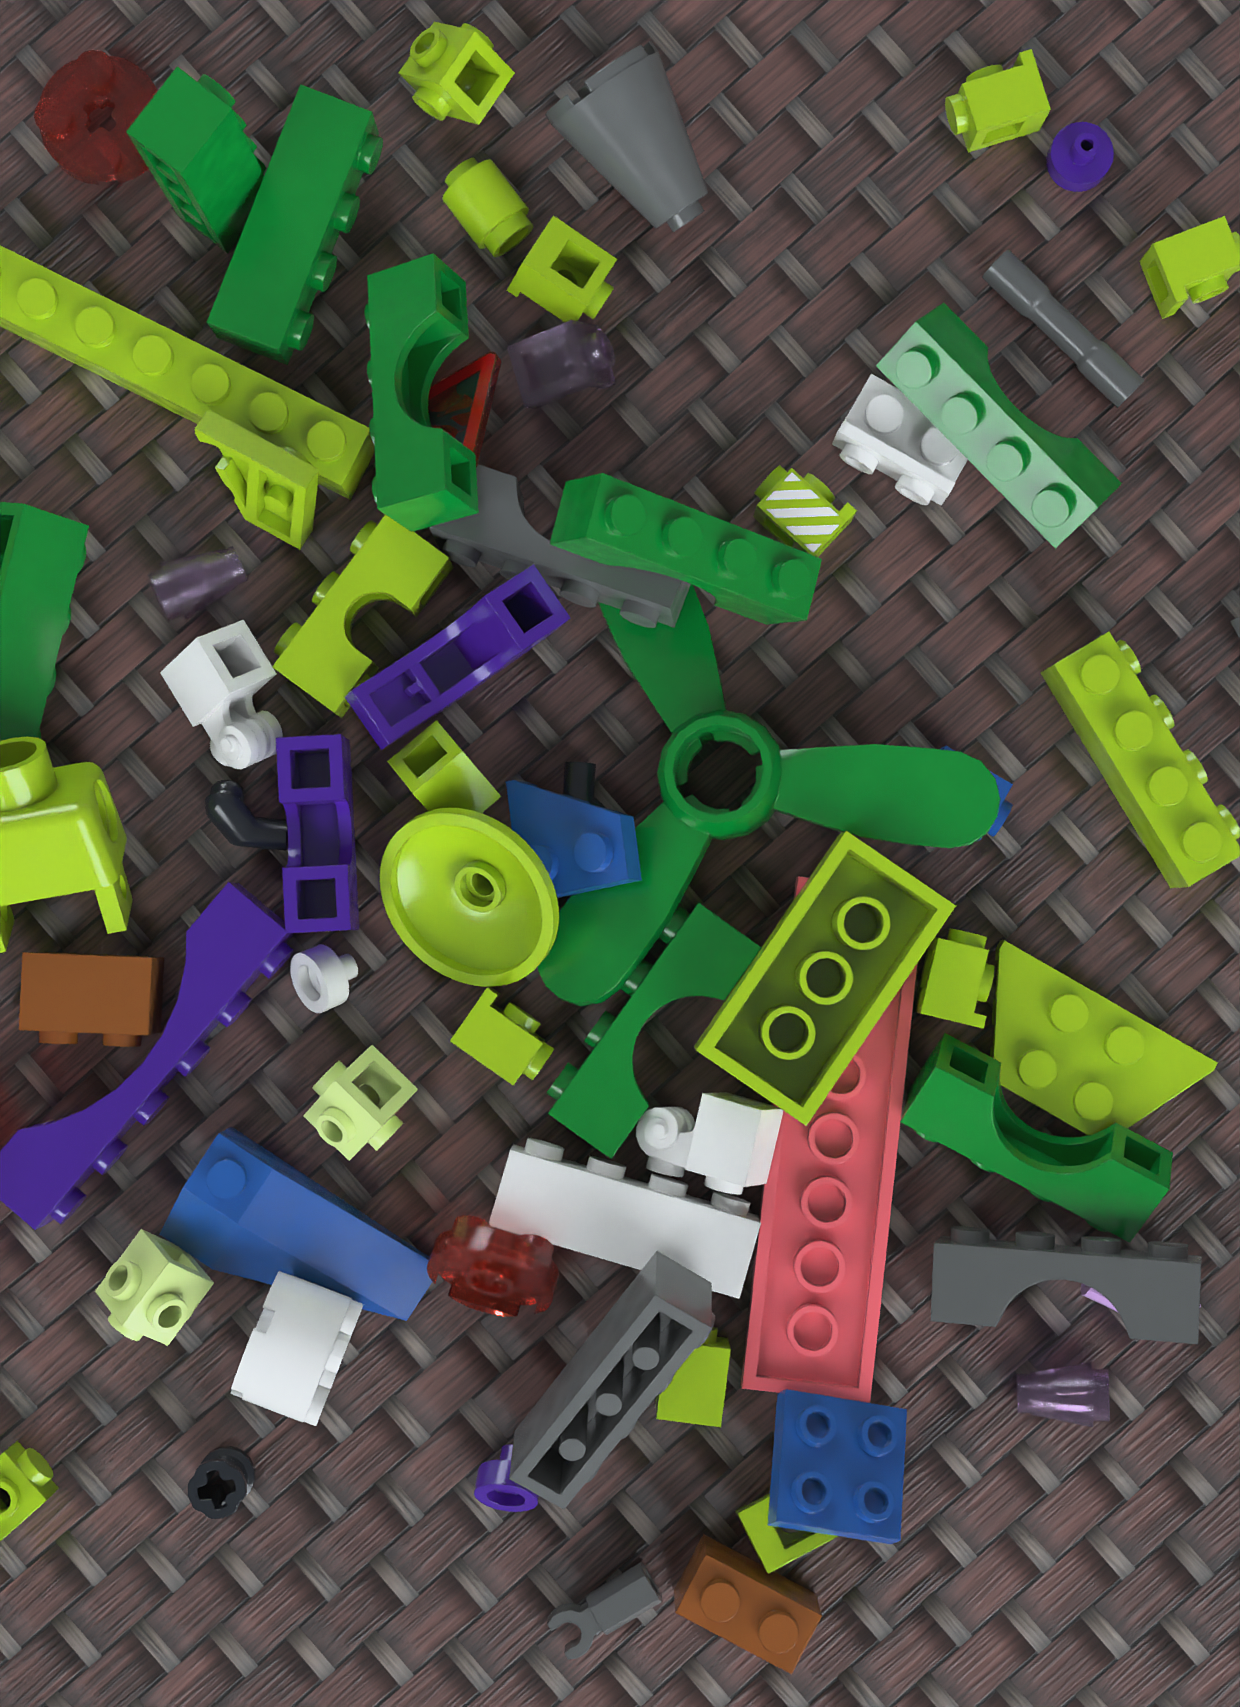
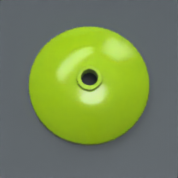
M462 808L434 809L424 812L407 822L395 833L384 851L380 866V891L386 913L406 946L435 971L455 981L482 987L503 986L519 981L529 975L550 952L556 939L559 925V906L553 882L535 851L524 839L505 824L473 810Z

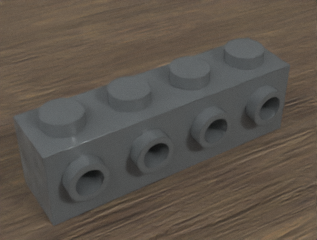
M656 1251L516 1428L509 1479L558 1507L565 1509L585 1483L590 1482L595 1477L603 1461L620 1440L630 1434L639 1417L654 1398L665 1391L676 1371L694 1349L699 1348L709 1336L715 1322V1314L712 1313V1283Z

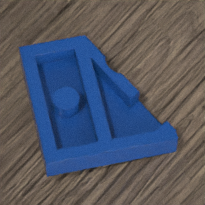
M517 780L506 782L512 830L527 842L544 864L553 882L557 898L642 880L633 816L609 808L598 807L569 795L558 794L537 787V785Z

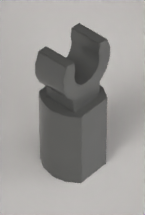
M640 1562L585 1596L587 1602L582 1605L567 1603L555 1608L548 1616L547 1625L551 1631L567 1622L574 1623L580 1628V1636L567 1643L564 1650L568 1660L576 1659L587 1653L592 1646L595 1635L601 1631L606 1635L610 1634L658 1605L663 1599L646 1566Z

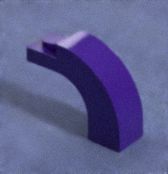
M533 564L486 594L466 613L424 644L351 690L345 696V699L379 748L383 750L493 677L571 618Z

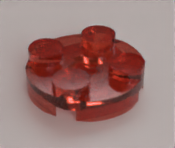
M92 49L83 52L78 59L65 64L50 78L42 91L40 102L35 108L34 118L36 125L40 129L45 148L58 166L71 177L87 184L99 185L97 181L110 182L113 180L123 183L134 180L149 169L126 131L158 90L149 76L134 63L121 57L108 56L101 50ZM107 106L114 108L111 116L116 126L113 130L108 132L102 127L98 128L94 133L87 130L92 122L89 115L95 109H104Z
M471 1215L456 1217L452 1229L438 1235L427 1264L428 1276L434 1284H436L439 1274L445 1281L451 1284L448 1293L449 1297L474 1310L504 1317H517L521 1305H533L536 1303L534 1314L544 1312L552 1303L559 1279L558 1267L552 1260L554 1246L547 1239L534 1234L518 1236L495 1229L485 1220Z

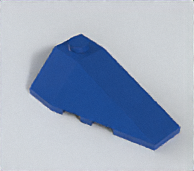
M233 1127L218 1133L183 1186L160 1232L161 1236L213 1270L269 1285L273 1284L277 1273L281 1271L348 1296L352 1300L364 1304L363 1310L405 1321L408 1320L442 1268L441 1264Z

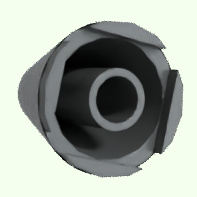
M649 41L644 47L642 44L635 47L585 80V86L577 92L579 97L572 101L567 94L547 111L545 116L551 125L655 229L667 222L672 232H675L704 212L698 200L707 195L708 190L660 54L652 41Z

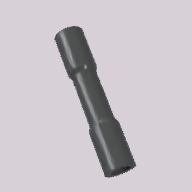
M1009 249L982 276L1020 315L1029 318L1075 362L1079 372L1117 408L1145 381L1106 342L1097 339L1051 295L1048 286Z

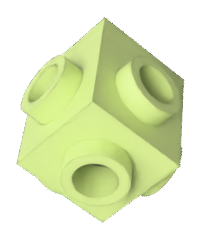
M371 1045L348 1068L339 1060L318 1080L312 1089L320 1097L304 1114V1117L317 1129L325 1142L334 1146L350 1161L367 1143L377 1151L404 1124L395 1114L418 1089L382 1053Z
M141 1229L118 1261L110 1267L106 1277L95 1292L111 1312L108 1317L109 1323L121 1334L135 1341H139L144 1335L168 1346L184 1323L191 1317L214 1282L190 1254L175 1244Z

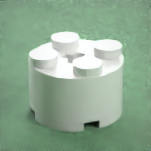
M279 1271L264 1302V1310L257 1326L253 1329L230 1394L300 1422L316 1426L364 1304L356 1302L343 1294Z

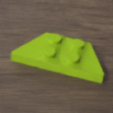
M1000 940L995 953V960H998L996 999H993L992 1009L994 1038L993 1046L990 1048V1057L1001 1062L1000 1084L1002 1087L1086 1135L1100 1132L1114 1123H1118L1128 1129L1213 1072L1218 1062L1005 940Z

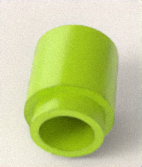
M475 158L467 159L454 168L446 177L445 183L448 189L445 191L442 200L479 249L487 248L493 257L502 256L517 246L532 231L533 224L526 216L529 208L491 159L480 163Z

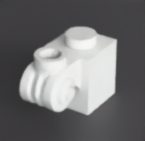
M244 620L197 637L160 672L192 726L203 725L211 739V753L219 763L241 770L277 754L276 738L283 737L281 726L275 716L268 711L256 713L252 702V696L276 675V672Z
M727 1092L702 1093L696 1123L689 1111L682 1107H656L647 1110L639 1119L636 1126V1137L641 1149L649 1156L646 1165L647 1169L674 1177H683L685 1170L706 1176L704 1182L706 1187L740 1195L742 1194L743 1187L767 1183L784 1110Z

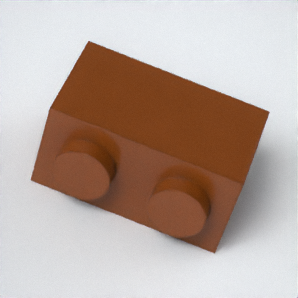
M22 952L19 1030L39 1031V1043L78 1044V1033H102V1045L142 1046V1035L161 1033L164 957Z
M704 1534L674 1589L675 1613L791 1675L822 1618L816 1593L774 1571L768 1574L761 1564Z

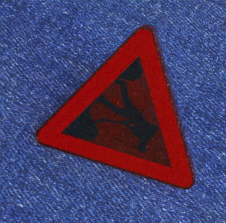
M495 352L484 354L431 385L428 397V414L432 428L443 429L474 452L476 455V467L502 363Z

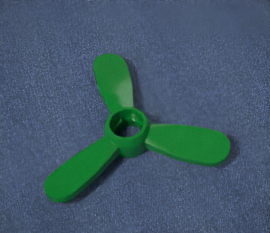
M693 584L690 585L675 627L657 622L655 628L643 627L623 618L619 614L621 609L597 602L624 663L672 732L671 737L661 751L657 771L663 802L635 828L642 880L572 895L559 911L556 939L546 958L538 965V972L545 986L563 1001L586 1006L602 1003L623 987L670 922L712 839L728 840L749 835L767 823L775 811L839 832L848 831L853 836L914 846L955 848L972 845L989 832L997 819L1001 798L996 778L982 761L958 751L881 744L781 750L765 726L746 714L727 711L711 632ZM708 741L732 742L742 746L751 756L757 753L761 754L762 765L756 767V782L752 792L736 811L730 812L729 809L711 808L702 804L693 794L685 797L683 785L688 784L690 764L693 757Z

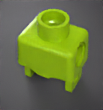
M16 737L0 741V953L7 950L15 921L10 907L11 904L95 890L107 934L127 930L133 899L122 864L127 836L103 771L93 762L53 767L46 742L36 737Z

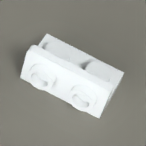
M873 374L868 378L832 445L842 450L839 456L847 464L867 474H873L875 469L897 481L895 488L898 492L922 505H928L930 500L942 505L949 496L955 481L968 460L898 388Z

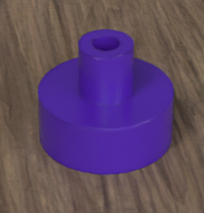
M1075 122L1065 126L1055 136L1047 152L1046 165L1050 177L1058 186L1068 191L1083 192L1094 188L1103 180L1112 165L1114 157L1113 144L1108 134L1095 124Z
M513 1444L504 1445L501 1448L499 1460L487 1461L479 1466L474 1496L482 1504L497 1510L509 1512L531 1510L537 1506L539 1495L509 1479Z

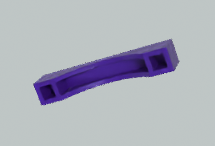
M228 882L186 931V963L178 1000L162 1036L144 1062L116 1090L85 1110L60 1120L19 1129L0 1151V1201L34 1230L50 1223L53 1219L60 1225L63 1224L86 1198L87 1195L79 1188L94 1170L104 1175L124 1154L128 1145L121 1139L133 1124L138 1121L143 1126L147 1125L163 1108L170 1097L162 1090L179 1071L183 1076L187 1077L206 1057L211 1047L204 1041L219 1023H222L226 1028L230 1027L249 1006L252 998L245 992L261 973L270 979L289 959L294 950L287 945V942L295 933H285V922L241 884Z

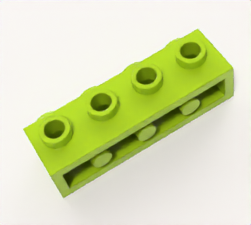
M1109 631L1042 671L1041 675L1170 888L1190 887L1240 857V846L1236 841L1240 838V828L1229 810L1222 804L1215 806L1203 786V784L1208 782V777L1198 758L1189 749L1182 752L1171 734L1170 729L1175 726L1174 720L1164 702L1155 694L1150 697L1148 696L1136 676L1141 672V667L1134 652L1125 641L1119 640L1116 642Z

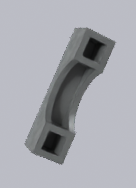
M476 464L479 513L429 527L438 547L442 549L441 552L455 563L467 567H476L478 561L500 568V574L508 580L534 564L546 583L559 588L560 595L565 599L584 607L593 608L597 602L621 609L619 614L623 618L647 628H655L657 622L675 627L691 585L685 581L651 571L604 565L550 545V540L536 532L525 518L524 497L517 477Z
M968 1226L951 1227V1236H940L934 1242L930 1321L996 1327L1011 1300L1026 1288L1048 1280H1070L1087 1285L1105 1296L1120 1314L1130 1339L1198 1344L1202 1256L1188 1255L1187 1244L1151 1241L1148 1242V1252L1121 1250V1240L1117 1238L1084 1236L1081 1237V1246L1056 1245L1054 1234L1034 1231L1016 1232L1015 1241L989 1239V1229Z

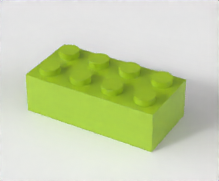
M848 831L840 833L705 1029L694 1048L807 1126L956 905Z

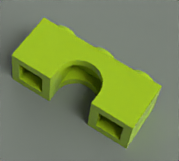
M384 515L378 524L370 520L360 530L350 546V551L355 556L341 575L332 571L323 580L312 598V602L317 605L315 610L303 626L297 622L293 623L282 635L274 649V653L279 658L272 667L340 718H343L351 707L345 696L351 690L373 677L379 669L371 659L355 648L352 641L351 628L357 613L364 606L372 602L390 601L398 604L417 618L454 568L448 556L414 531H409L387 515Z

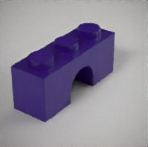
M342 734L276 738L279 803L284 806L288 830L287 867L282 868L285 933L359 930L350 740Z

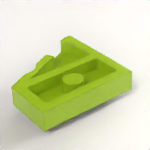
M208 409L195 427V434L200 442L212 444L220 449L223 456L215 469L223 483L234 494V502L244 519L300 550L313 531L319 469L313 466L299 451L285 446L278 447Z

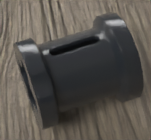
M233 1446L219 1447L211 1451L198 1466L194 1476L189 1480L188 1498L192 1507L211 1519H223L234 1514L240 1502L251 1492L256 1480L255 1466L251 1458L243 1450ZM217 1470H219L222 1480L233 1479L235 1483L228 1494H225L222 1484L211 1485L209 1481Z

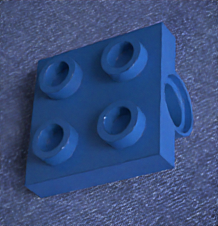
M788 1389L778 1393L768 1525L886 1544L899 1542L901 1540L907 1409Z

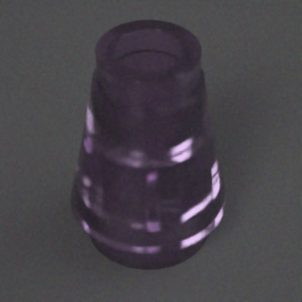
M233 546L223 550L218 549L159 562L161 569L147 574L150 585L167 621L180 616L187 621L235 589L237 585L248 581L242 563Z
M1092 1362L1030 1372V1374H1017L1018 1413H1031L1033 1416L1092 1428L1093 1421H1110L1108 1369L1092 1368Z

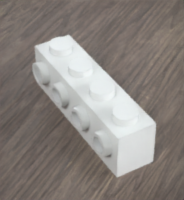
M528 1138L525 1147L512 1145L488 1226L642 1270L655 1252L658 1251L711 1282L712 1291L740 1298L761 1225L758 1215L748 1213L750 1202L719 1192H713L711 1202L686 1195L688 1184L657 1174H651L649 1183L624 1176L626 1171L625 1165L596 1156H589L587 1165L562 1158L565 1150L563 1147L534 1138Z

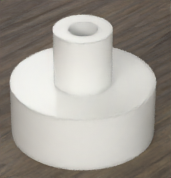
M320 944L295 954L291 960L290 972L294 988L304 1005L315 1013H322L343 1004L347 1000L349 995L348 980L357 977L358 967L351 955L344 954L338 957L331 948Z

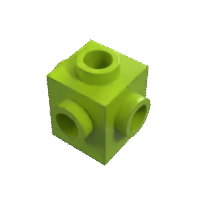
M434 21L430 28L423 31L413 42L410 49V57L399 71V74L416 90L412 96L414 102L433 118L443 121L446 116L479 125L515 72L493 50L494 45L490 39L474 26L463 23L461 27Z

